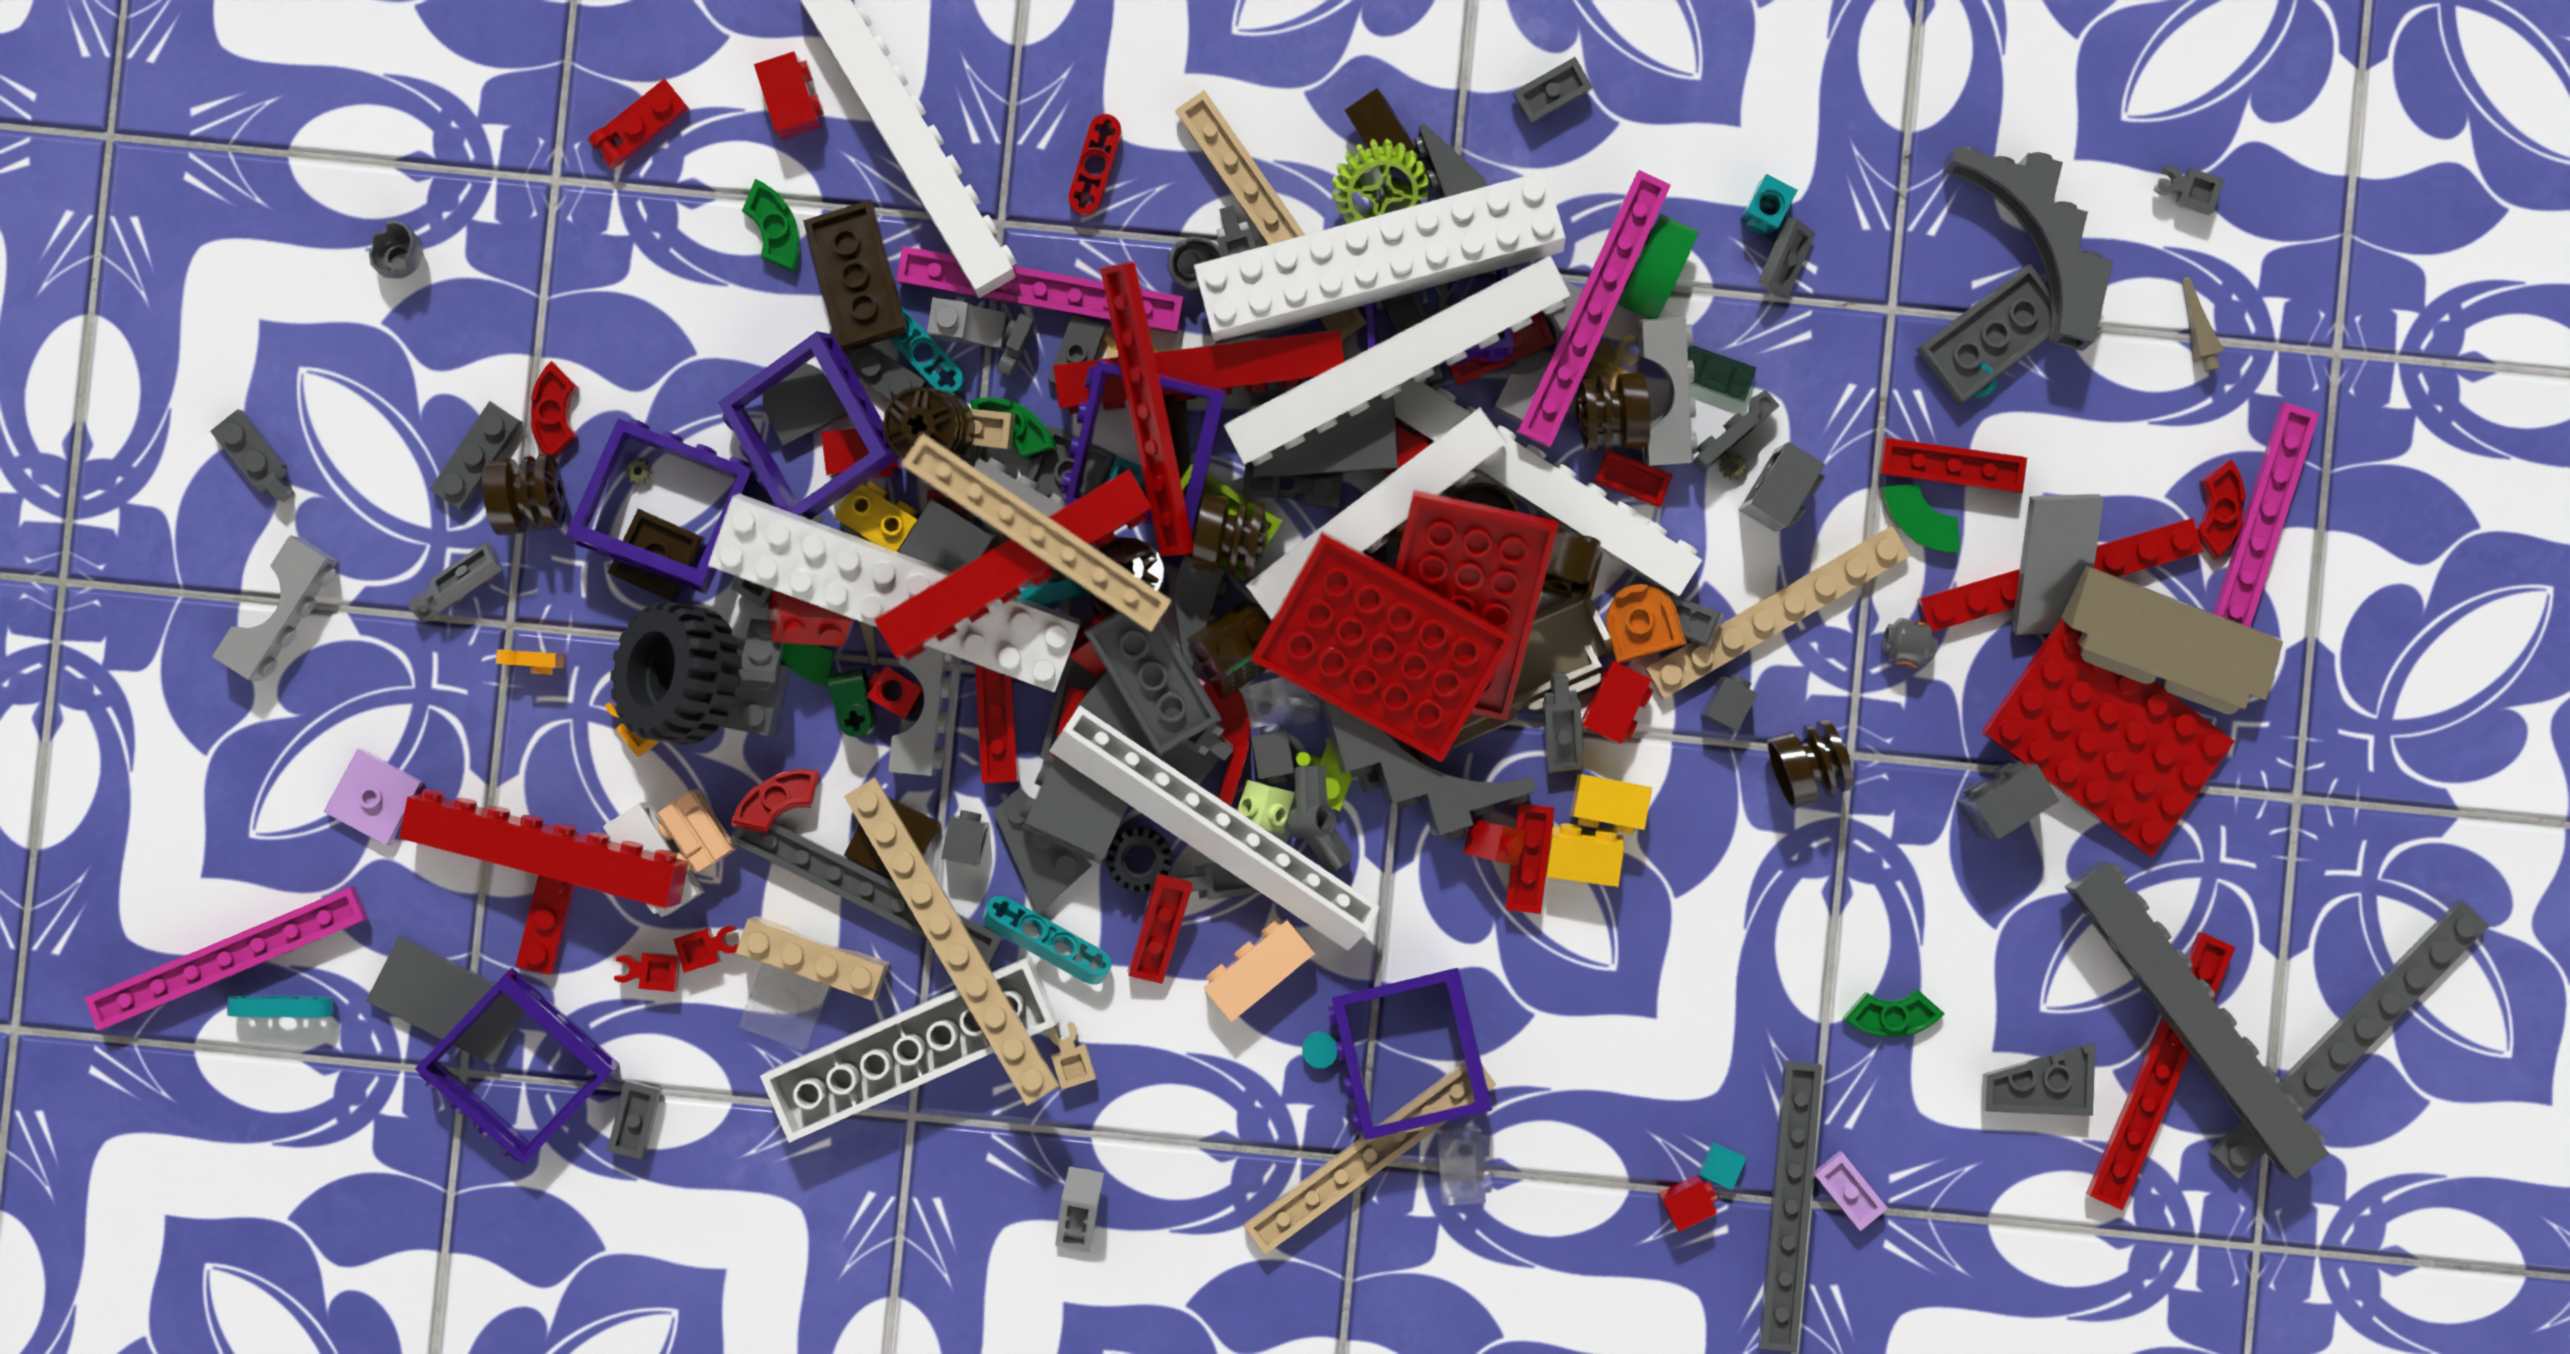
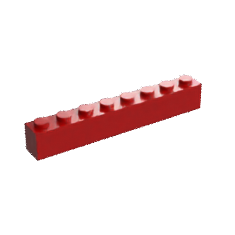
M1341 330L1155 352V360L1158 374L1226 390V395H1231V387L1245 386L1246 393L1268 390L1267 383L1281 381L1282 388L1299 386L1303 383V378L1316 377L1343 363L1344 355ZM1118 357L1053 365L1059 408H1067L1068 415L1077 414L1081 402H1088L1090 389L1085 388V381L1089 366L1096 368V363L1099 360L1120 364ZM1107 374L1101 400L1104 410L1125 408L1124 400H1127L1123 378ZM1162 388L1163 396L1174 394L1175 401L1196 399L1194 395Z
M1129 469L1050 515L1048 518L1091 546L1095 543L1099 549L1117 538L1114 531L1125 525L1131 530L1148 520L1145 513L1150 511L1152 506ZM1010 539L873 620L896 659L898 660L904 656L909 661L925 652L926 649L923 644L936 637L939 642H942L957 633L958 630L955 625L968 618L972 624L989 614L990 611L987 606L1000 599L1004 605L1022 594L1019 588L1031 580L1036 586L1054 575L1051 571L1053 567Z
M424 789L421 794L407 797L399 839L665 909L681 903L689 861L678 859L675 852L661 849L655 850V852L643 850L644 845L634 841H622L621 844L609 841L610 836L607 834L589 832L586 835L576 832L577 827L568 824L557 823L555 826L543 824L544 819L541 817L522 815L520 818L510 815V810L507 808L490 806L486 809L478 807L477 801L468 798L447 799L444 798L445 793L438 790Z

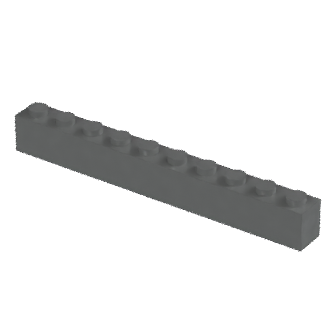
M2097 861L2065 885V889L2280 1173L2296 1180L2329 1155V1152L2322 1144L2325 1141L2324 1136L2313 1124L2309 1123L2307 1125L2300 1115L2303 1109L2291 1095L2285 1096L2278 1086L2281 1080L2269 1066L2266 1065L2264 1067L2256 1056L2259 1054L2256 1046L2247 1037L2244 1036L2242 1038L2234 1028L2237 1025L2234 1017L2225 1008L2222 1007L2220 1009L2212 999L2215 996L2212 988L2203 979L2198 980L2190 970L2193 967L2190 959L2181 950L2176 951L2168 941L2171 939L2168 930L2159 921L2154 923L2146 912L2149 910L2146 901L2137 892L2132 894L2124 882L2128 879L2124 872L2115 863L2110 865L2108 862Z

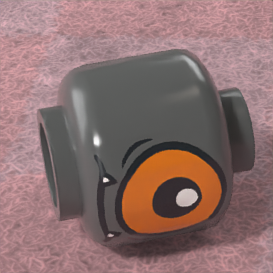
M1899 618L1894 624L1887 625L1881 649L1886 652L1888 660L1892 663L1920 668L1925 664L1927 658L1933 659L1935 657L1938 639L1933 638L1932 628L1927 623Z

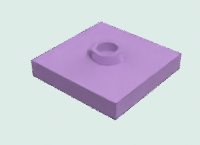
M357 749L323 812L384 845H391L402 824L407 797L417 795L424 782L363 749Z

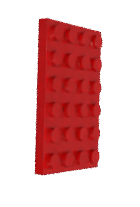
M1413 490L1395 571L1514 635L1515 639L1471 714L1507 721L1558 530V521Z
M1322 531L1254 650L1251 661L1442 762L1515 637L1513 634Z
M2061 618L1980 733L2019 762L2037 764L2050 785L2146 856L2153 857L2235 741L2174 695L2168 693L2155 681L2150 684H2144L2085 662L2080 655L2082 647L2078 644L2083 632L2071 628Z

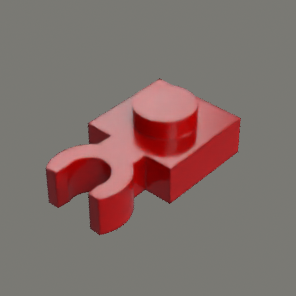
M736 925L723 927L715 937H713L709 927L673 939L683 972H690L720 962L718 951L724 953L736 952L739 944L731 946L727 944L725 939L729 932L737 930Z
M643 952L641 962L627 954L616 957V962H625L629 966L627 975L618 974L614 976L616 982L626 983L639 978L638 989L677 991L680 967L678 955Z

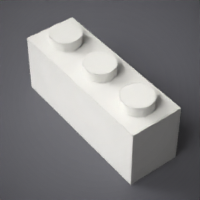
M648 802L638 803L603 826L607 835L610 836L609 841L620 844L622 841L638 842L644 845L643 850L655 852L658 849L669 850L675 853L679 852L674 842L666 840L657 826V823L660 821ZM687 870L680 904L667 909L650 904L646 905L652 913L656 914L658 912L660 917L670 915L705 891L692 870Z

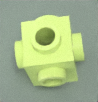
M1246 779L1237 811L1268 832L1284 834L1295 792Z

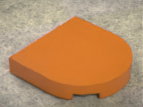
M1636 584L1623 588L1615 595L1606 613L1605 622L1611 637L1612 649L1617 663L1621 664L1687 644L1676 606L1665 591L1650 584Z

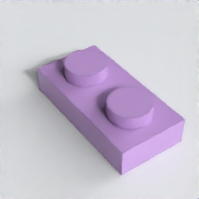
M1838 1151L1813 1172V1175L1859 1231L1863 1230L1888 1209L1841 1151Z

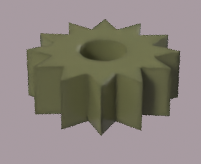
M1728 452L1727 457H1721L1723 463L1718 465L1723 468L1719 472H1725L1724 477L1729 475L1730 480H1732L1733 477L1739 479L1740 474H1745L1743 469L1748 468L1744 465L1747 460H1742V455L1737 456L1736 452L1731 455ZM1731 462L1736 463L1737 468L1735 470L1730 468Z
M638 457L637 461L631 458V464L626 463L628 468L624 469V471L628 472L625 477L630 478L629 483L635 482L639 486L641 482L646 485V479L651 480L649 475L653 474L650 471L652 465H647L648 460L642 461ZM640 467L642 469V473L640 475H636L635 471L637 468Z

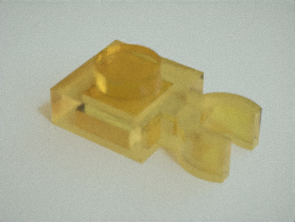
M1629 335L1624 337L1615 349L1612 348L1609 340L1597 345L1584 373V377L1590 376L1595 387L1599 375H1605L1608 381L1624 372L1620 363H1637L1642 358L1639 356V353L1631 356L1625 350L1626 345L1635 340V336Z

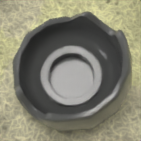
M387 221V228L383 232L372 235V247L369 252L370 265L385 278H405L415 272L423 260L422 242L413 230L403 222Z
M1203 237L1185 238L1178 241L1171 248L1168 254L1167 270L1173 282L1185 290L1200 291L1194 265L1222 258L1223 255L1220 248Z

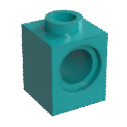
M1765 174L1759 181L1741 219L1747 222L1746 226L1752 231L1762 235L1768 232L1772 235L1779 228L1798 190ZM1761 200L1771 201L1775 206V214H1764L1760 210L1759 202Z

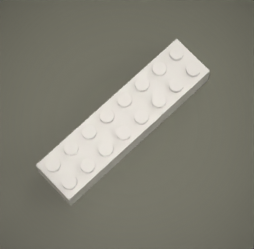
M1479 407L1246 584V587L1272 620L1322 531L1360 552L1366 549L1369 554H1372L1389 540L1385 534L1393 528H1396L1399 533L1404 530L1413 490L1446 497L1443 491L1453 483L1457 489L1475 476L1472 469L1481 462L1489 466L1505 453L1501 447L1506 444L1505 439L1481 407Z
M1027 956L992 972L1030 1036L1057 1024L1059 1020L1031 956ZM955 988L768 1070L760 1077L790 1143L992 1054L994 1050L960 992Z

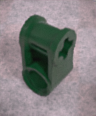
M863 667L827 676L828 689L835 706L839 726L846 735L851 737H866L875 730L877 725L872 700L867 697L871 689L867 688L869 680ZM855 713L858 716L865 717V722L860 724L861 730L858 727L851 726V720L856 719Z

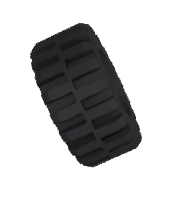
M657 602L638 612L639 616H635L627 624L628 630L622 632L618 640L620 645L618 650L614 651L612 660L615 661L614 670H611L610 680L613 681L611 695L612 699L617 703L614 708L617 715L623 719L622 723L630 732H633L640 738L686 745L690 743L696 744L713 735L719 729L718 724L721 725L727 720L730 715L728 710L736 702L737 696H735L737 686L740 687L741 676L738 675L739 667H742L741 656L737 653V649L740 647L737 638L732 635L734 631L730 625L715 611L673 602Z

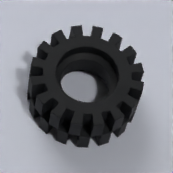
M1146 827L1131 828L1122 832L1113 840L1107 852L1108 858L1106 862L1111 878L1121 888L1124 887L1128 889L1127 891L1141 893L1151 890L1157 873L1168 876L1172 865L1171 849L1166 839L1159 835L1157 831L1147 829ZM1144 846L1151 851L1153 865L1149 871L1138 874L1132 872L1127 867L1126 854L1130 848Z

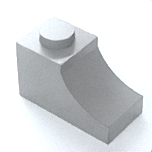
M932 297L927 333L935 340L1003 350V337L1006 331L1008 314L1007 312L977 307L967 302Z
M1069 1166L1061 1198L1055 1246L1090 1252L1104 1173Z

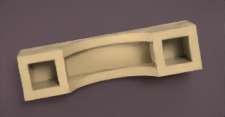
M758 916L747 919L736 951L737 954L871 1001L879 996L890 962L858 951L846 950L818 942L793 931L790 927Z

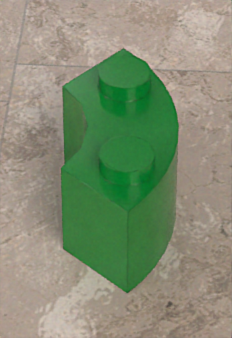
M1660 213L1648 234L1643 249L1617 304L1645 318H1659L1687 261L1699 231Z

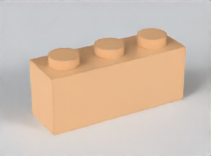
M1278 918L1273 920L1261 931L1264 935L1261 940L1255 945L1248 941L1233 954L1236 957L1233 963L1227 968L1221 963L1206 976L1209 982L1204 986V990L1230 1022L1234 1021L1315 954L1313 948L1288 918L1283 922H1280Z

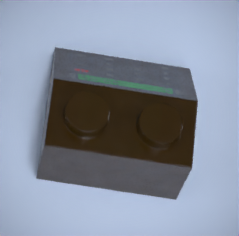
M1242 601L1187 639L1222 700L1268 670L1251 661L1254 650L1271 622L1264 609L1258 603Z

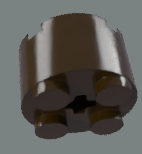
M1558 527L1541 592L1563 599H1571L1572 593H1582L1580 600L1590 598L1603 556L1602 551L1599 549L1601 542L1591 536H1581L1579 538L1568 535L1565 529Z

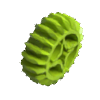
M1386 138L1382 147H1378L1376 140L1372 139L1370 141L1371 148L1366 150L1362 144L1358 143V154L1356 156L1346 152L1345 159L1348 164L1338 163L1336 169L1340 175L1333 176L1332 178L1333 186L1336 187L1332 191L1333 200L1338 201L1335 205L1338 213L1344 214L1343 217L1347 224L1422 204L1420 200L1428 197L1427 189L1424 186L1428 185L1429 181L1427 175L1423 174L1425 167L1422 161H1416L1417 156L1414 151L1406 152L1405 145L1401 142L1393 148L1391 140ZM1390 166L1403 171L1408 176V182H1400L1399 178L1392 177ZM1374 167V168L1372 169V171H1370V172H1368V173H1364V172L1367 171L1368 169ZM1352 192L1360 193L1361 197L1369 198L1371 207L1367 208L1357 203L1352 197ZM1396 201L1394 204L1387 207L1389 203Z

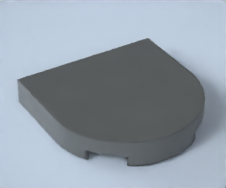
M803 364L763 393L765 412L784 447L848 415L826 374L811 364Z

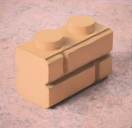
M699 789L687 792L657 812V816L661 820L657 823L658 829L666 840L670 841L673 839L680 849L677 853L678 859L689 861L688 871L693 869L696 874L701 873L737 849V846L730 842L731 837Z

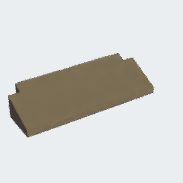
M2089 566L2085 567L2061 616L2071 628L2083 632L2078 644L2082 647L2080 655L2085 662L2144 684H2150L2156 677L2164 679L2163 687L2168 693L2228 715L2234 714L2239 707L2246 709L2250 695L2263 700L2267 699L2283 644L2280 638Z
M1580 594L1535 614L1508 720L1503 721L1470 714L1451 748L1514 722L1518 717L1517 711L1527 707L1532 712L1543 710L1544 693H1551L1550 673L1565 672V676H1568L1569 691L1576 690L1577 695L1600 684L1602 666L1598 659L1613 653L1611 637L1591 597L1580 600L1582 595Z

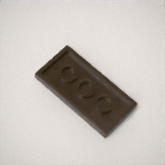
M871 199L803 220L833 334L843 352L845 353L909 333L879 221Z

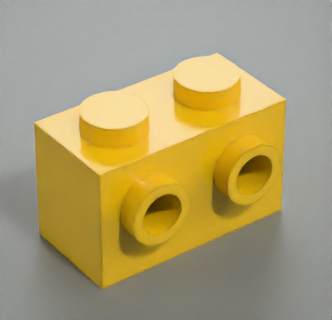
M871 481L866 486L860 485L848 494L834 518L871 542L899 552L918 521L914 517L918 511L901 500L896 505L884 498L887 491Z
M1577 774L1570 816L1578 817L1577 825L1599 829L1600 822L1614 824L1613 831L1634 835L1635 828L1645 830L1652 787Z
M1563 823L1560 827L1552 826L1546 872L1547 878L1618 887L1624 852L1623 835H1617L1618 832L1608 828L1596 829V832L1582 830V827L1570 823Z

